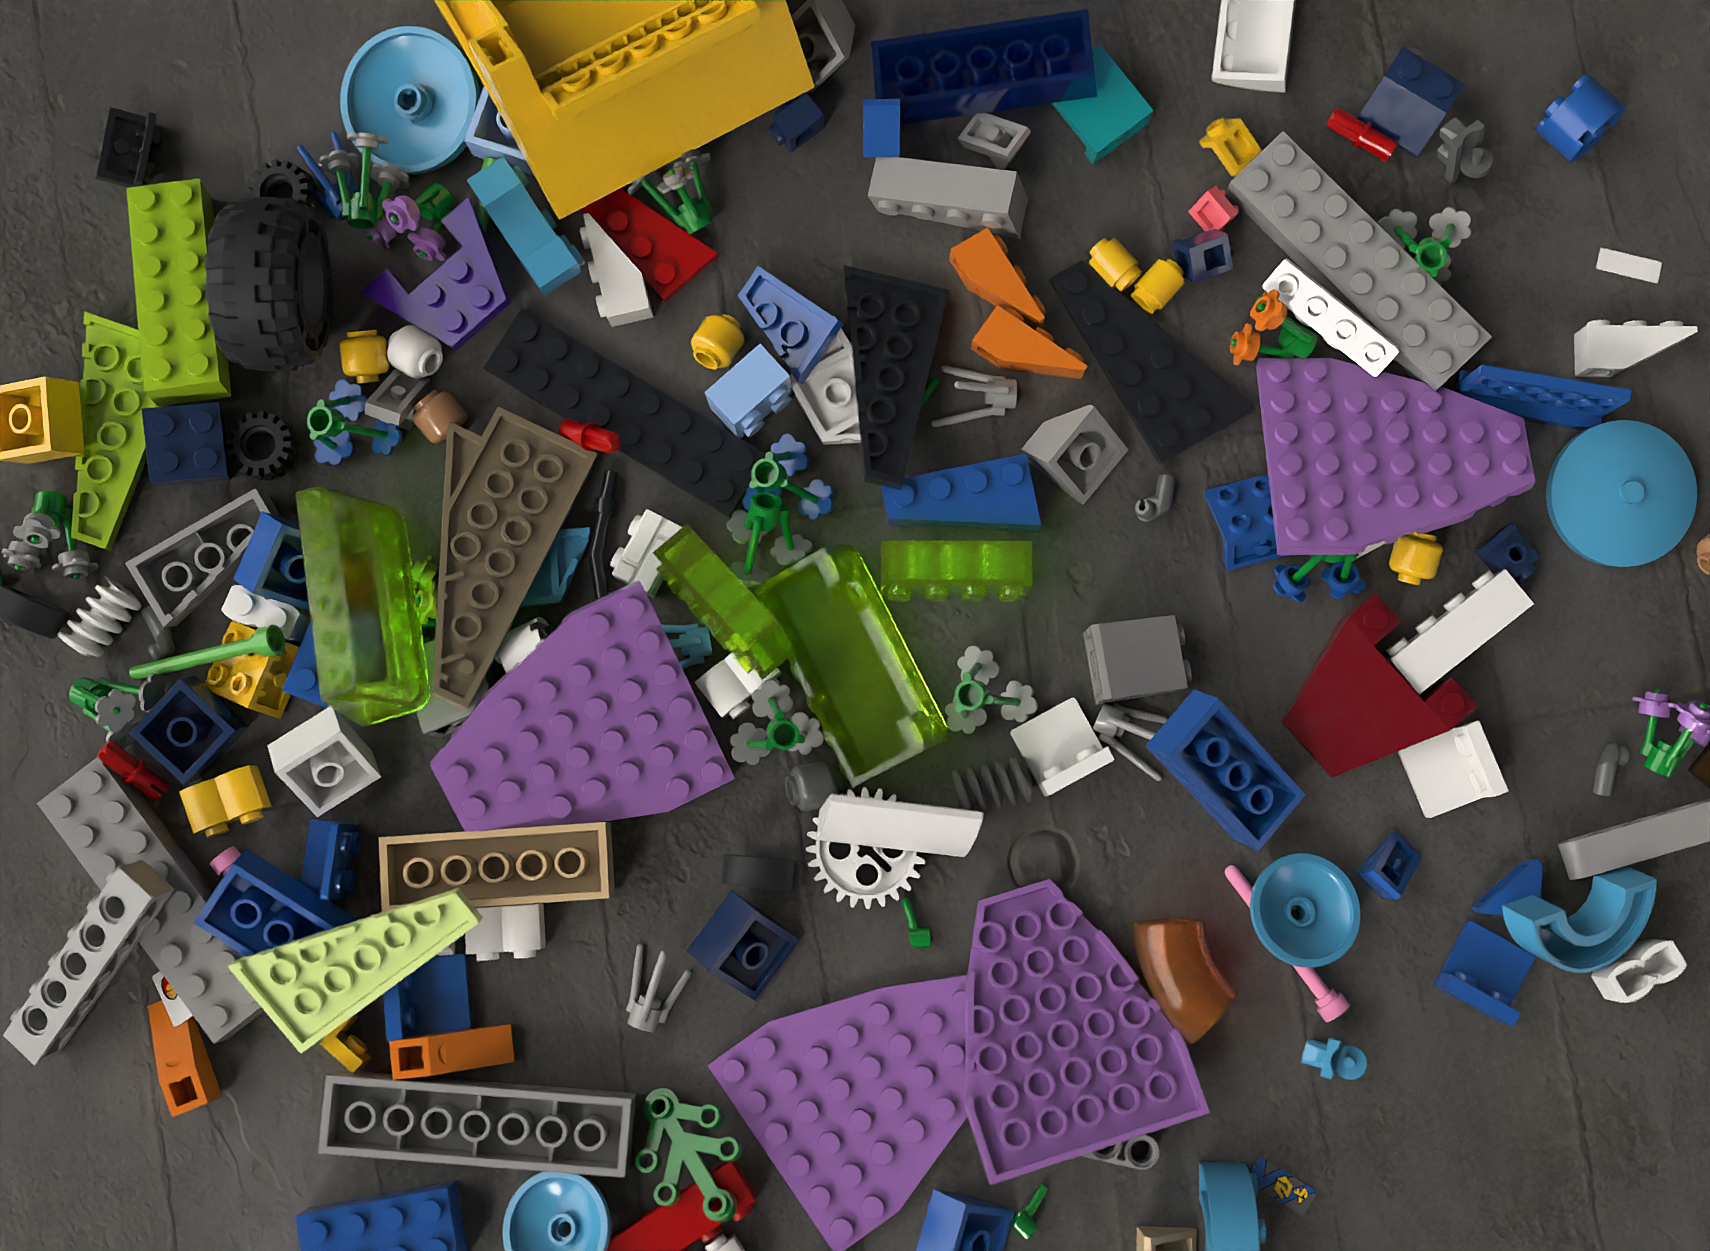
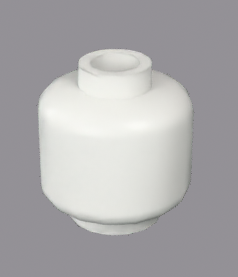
M404 326L394 332L388 340L387 355L389 362L393 367L412 378L420 379L430 376L439 369L442 363L443 354L439 340L417 326Z

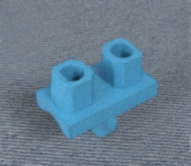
M1332 1037L1328 1039V1043L1313 1039L1306 1040L1301 1063L1322 1068L1321 1077L1334 1079L1338 1074L1345 1079L1354 1080L1361 1077L1367 1068V1058L1362 1050L1355 1046L1344 1047L1345 1040Z

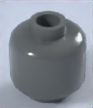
M824 760L795 765L791 770L790 776L785 778L786 793L790 804L797 805L799 810L803 812L821 809L831 794L837 795V792H841L843 789L839 771L832 770L829 763Z

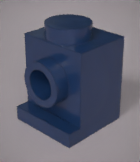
M805 92L797 96L795 102L791 103L789 101L781 105L772 118L773 124L767 130L778 146L784 144L792 153L825 128L824 114Z
M1212 229L1184 240L1177 239L1172 241L1176 263L1184 271L1182 277L1194 283L1234 269L1232 262L1234 247L1226 233Z
M1512 522L1500 528L1474 552L1494 574L1506 569L1513 579L1520 583L1537 569L1532 563L1540 556L1516 530L1517 526ZM1510 549L1519 558L1517 561L1510 558Z

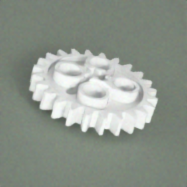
M863 787L861 798L882 800V789H878L875 797L872 798L869 797L867 788ZM849 789L847 796L855 797L852 790ZM893 794L887 801L895 802L896 795ZM813 818L815 824L818 825V818ZM817 832L807 833L809 837L816 840V845L807 847L806 851L816 853L817 857L809 862L808 866H819L821 869L814 880L818 881L826 878L828 883L824 888V892L827 893L836 888L839 890L836 901L840 902L845 895L850 896V906L853 908L859 898L864 899L866 909H870L872 898H877L882 907L885 906V895L890 894L896 901L899 900L896 889L901 886L905 890L910 891L911 887L906 881L908 876L913 878L920 877L918 872L913 869L914 864H925V860L916 856L917 852L903 850L897 858H888L882 852L881 847H873L874 851L891 866V871L886 872L869 855L866 854L862 858L858 856L857 852L860 847L856 844H850L851 851L848 857L841 860L836 859L830 854V841L817 840ZM862 864H872L878 871V878L871 885H863L857 880L856 871Z

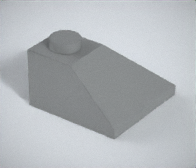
M806 0L791 16L815 86L806 92L808 95L850 56L856 25L842 0Z
M1087 405L1043 422L1021 450L1042 474L1078 503L1084 505L1129 449L1095 406Z

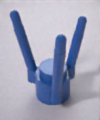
M332 132L331 138L335 150H344L337 132ZM299 145L297 147L299 153L326 189L324 192L326 198L319 191L314 192V194L320 197L319 203L325 208L331 218L336 217L339 221L347 219L342 217L343 205L338 182L332 185L305 147ZM350 171L345 177L348 184L349 197L353 199V194L360 192V189L356 185L352 171Z

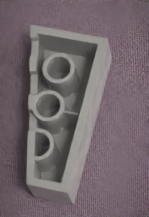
M876 157L868 197L877 211L886 215L903 214L979 231L988 227L991 233L1018 239L1021 236L1029 199L1017 171L900 157Z
M257 488L249 491L125 563L163 627H177L239 567L262 511L282 517L267 491Z

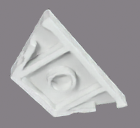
M841 328L803 385L797 382L792 373L790 375L792 391L823 445L860 443L851 344Z

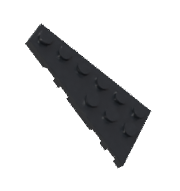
M844 265L843 274L864 481L901 490L949 290Z

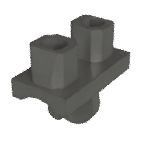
M1454 117L1440 129L1439 137L1445 142L1437 150V158L1446 165L1445 179L1451 184L1457 181L1461 171L1468 177L1480 178L1487 175L1492 168V154L1485 148H1482L1485 125L1478 119L1470 126H1467L1458 117Z

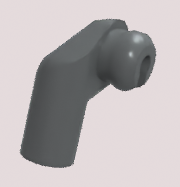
M1159 475L1156 493L1136 502L1134 511L1141 521H1154L1171 510L1176 477Z
M148 606L143 609L142 616L156 640L155 643L149 645L148 651L156 661L165 659L167 656L171 657L176 649L170 627H163L152 607Z
M1610 743L1604 747L1595 772L1593 793L1602 796H1612L1617 764L1623 766L1630 759V751L1626 746Z

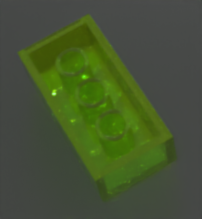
M688 524L683 526L653 552L660 563L656 570L667 582L666 585L680 601L683 599L696 619L710 629L712 636L724 649L727 648L732 653L734 660L747 674L753 670L763 680L796 652L777 619Z
M881 541V595H888L889 601H910L911 595H925V601L938 602L947 601L948 595H962V601L977 602L984 601V596L998 595V601L1015 602L1020 601L1023 595H1027L1032 587V541Z

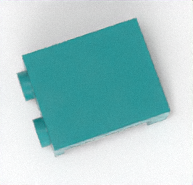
M1101 45L1091 52L1089 49L1084 50L1072 61L1070 68L1063 73L1061 70L1054 72L1044 82L1041 100L1045 105L1049 102L1052 103L1086 146L1085 156L1093 165L1148 125L1154 112Z

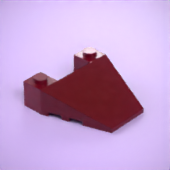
M1377 594L1364 599L1337 623L1331 638L1317 658L1314 668L1301 686L1281 721L1331 778L1448 732L1477 707V704L1453 678L1439 681L1420 698L1374 647L1377 642L1401 622Z

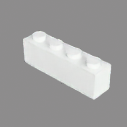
M1506 569L1495 574L1490 570L1482 574L1472 582L1475 589L1468 595L1464 596L1461 592L1443 605L1447 611L1436 619L1433 615L1429 616L1415 627L1418 634L1407 641L1403 637L1386 650L1390 655L1386 660L1418 695L1534 604Z

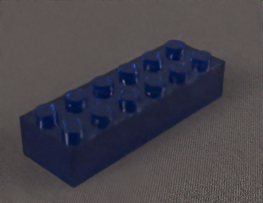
M1088 9L871 41L875 99H900V125L1097 97Z

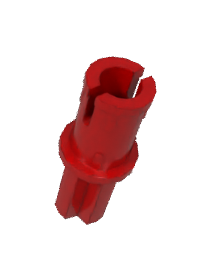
M1335 109L1326 124L1329 129L1353 142L1354 148L1360 146L1382 159L1383 162L1387 161L1398 143L1396 140L1394 141L1370 127L1372 123L1369 121L1365 124L1341 109Z
M566 419L560 425L559 435L579 444L585 451L598 450L610 454L613 451L618 452L621 448L619 444L621 437L619 434L601 429L597 423L589 422L584 424L572 419Z
M109 741L103 745L97 754L99 760L122 777L121 781L124 784H132L149 797L152 802L160 799L162 795L154 790L151 784H154L164 793L170 785L146 767L144 759L140 758L137 760L114 741Z

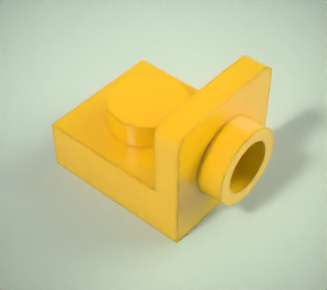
M1241 118L1217 119L1207 127V134L1199 141L1203 148L1213 149L1231 176H1237L1262 152Z
M356 1014L327 1034L319 1043L352 1073L361 1071L372 1059L365 1052L368 1049L367 1046L359 1038L352 1034L349 1036L345 1035V1032L358 1019L359 1016Z

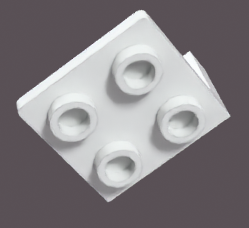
M1075 698L1066 700L1010 732L1023 758L1025 757L1027 766L1044 797L1055 793L1115 760L1109 748L1101 746Z
M1479 721L1462 724L1448 732L1398 751L1426 818L1435 817L1484 797H1495L1508 792V788Z

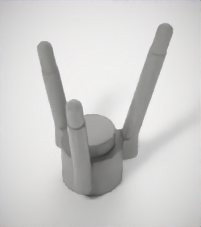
M942 366L941 371L944 373L985 382L956 381L954 386L957 389L985 392V404H992V407L933 420L931 425L939 427L991 415L1004 416L1005 408L1015 409L1017 400L1016 380L1005 379V376H992L961 368Z
M1115 702L1113 706L1104 703L1092 728L1100 733L1098 740L1109 744L1156 781H1160L1162 776L1117 741L1114 735L1121 738L1124 731L1127 730L1151 740L1156 733L1129 723V717L1165 723L1168 718L1154 713L1126 708Z
M638 944L634 960L631 994L626 1011L630 1012L627 1023L643 1031L656 1032L658 1023L666 1022L670 1009L691 976V971L686 970L661 1008L662 1001L654 997L667 958V952L663 950L659 954L647 994H641L639 997L644 946Z

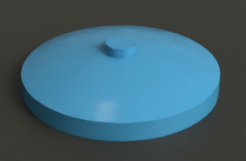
M395 27L372 37L352 58L345 72L341 87V114L347 133H370L387 137L388 144H379V149H371V161L373 163L381 165L390 163L396 165L400 171L407 174H424L449 164L465 149L467 144L464 140L480 99L481 89L474 67L467 55L454 42L424 27ZM356 147L363 154V148Z
M1610 421L1580 432L1559 452L1553 462L1547 480V509L1557 534L1579 556L1603 566H1638L1662 557L1672 550L1684 537L1691 525L1696 510L1697 482L1693 467L1686 453L1668 434L1652 425L1639 421Z

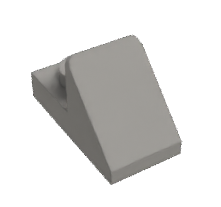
M977 111L957 139L964 148L989 156L997 169L1005 170L1031 131L1026 126Z
M395 368L366 401L365 414L382 422L392 423L400 428L411 430L414 426L413 416L416 413L413 407L425 397L430 384V378L415 379Z

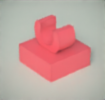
M1217 186L1209 189L1188 211L1205 232L1212 229L1222 231L1239 213V207L1237 205L1233 206L1225 197L1227 193L1224 190L1220 191Z

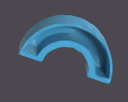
M503 156L467 179V182L544 296L582 272L580 266L585 264V261L564 234L557 237L553 229L558 227L546 208L539 211L525 189V186L530 183L518 165L511 168Z
M1628 866L1599 873L1593 876L1592 889L1586 902L1575 914L1566 918L1565 910L1531 895L1502 905L1505 924L1512 938L1523 949L1560 969L1574 973L1599 970L1620 958L1640 936L1653 908L1657 879Z
M1199 1162V1201L1204 1216L1206 1251H1260L1259 1243H1265L1264 1219H1258L1255 1200L1258 1192L1256 1173L1249 1172L1244 1162Z

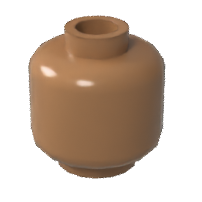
M435 389L413 407L416 411L413 416L414 424L433 444H438L443 440L447 442V426L449 422L462 427L468 419L466 410L448 391L438 393Z

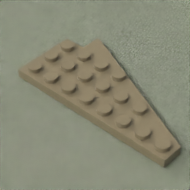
M497 407L482 436L452 422H449L447 426L432 696L468 712L598 455L594 451H585L579 444L501 407Z

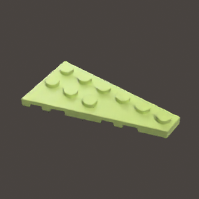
M457 888L233 960L227 967L296 1049L303 1053L480 923L483 917L461 890Z

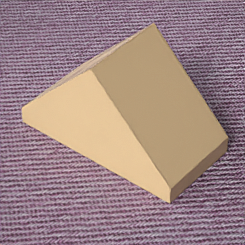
M1137 1226L1136 1251H1196L1197 1229Z

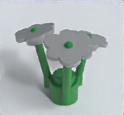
M348 133L347 139L356 141V147L363 148L360 192L354 193L353 199H350L345 177L351 170L358 168L357 154H347L344 150H335L329 155L321 156L318 166L324 173L337 176L343 205L342 217L348 218L347 223L359 229H373L377 227L378 220L383 219L384 209L382 202L388 198L390 190H397L398 188L408 189L410 185L408 181L409 175L400 171L396 165L390 163L383 165L375 163L370 173L371 149H379V144H388L387 137L370 133ZM370 177L382 186L378 202L375 201V196L369 193Z
M152 673L141 687L112 682L103 677L97 681L89 677H81L71 686L69 698L72 703L83 708V714L93 718L98 725L108 731L106 736L107 742L114 741L125 750L127 746L132 745L136 740L129 734L138 724L137 721L130 722L134 718L132 708L136 700L132 694L138 695L141 702V710L148 713L166 694L164 691L166 678Z

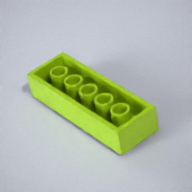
M200 178L126 188L144 392L157 407L231 397L228 358L223 354V351L215 341V333L209 321L208 300L206 299L205 257L208 252L210 229L214 226L211 195Z

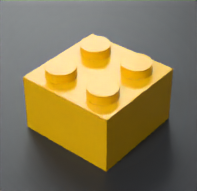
M40 377L0 385V461L31 464L84 454L78 381Z

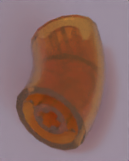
M1162 918L1132 922L1134 945L1147 986L1160 1006V1010L1171 1025L1179 1031L1189 1044H1193L1215 1024L1238 994V990L1228 981L1213 957L1206 935L1205 921L1195 918Z

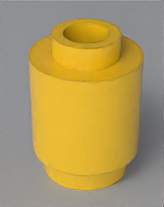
M1103 238L1089 252L1092 255L1089 264L1112 288L1117 287L1120 292L1127 289L1142 274V271L1137 266L1139 262L1116 238L1110 241Z
M1158 259L1134 285L1135 291L1131 294V297L1143 310L1153 314L1156 309L1161 310L1185 284L1182 277L1184 271L1171 259H1167L1166 262Z

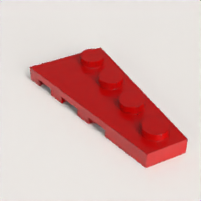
M621 188L580 209L584 214H590L638 268L645 282L664 303L668 302L719 258L717 252Z

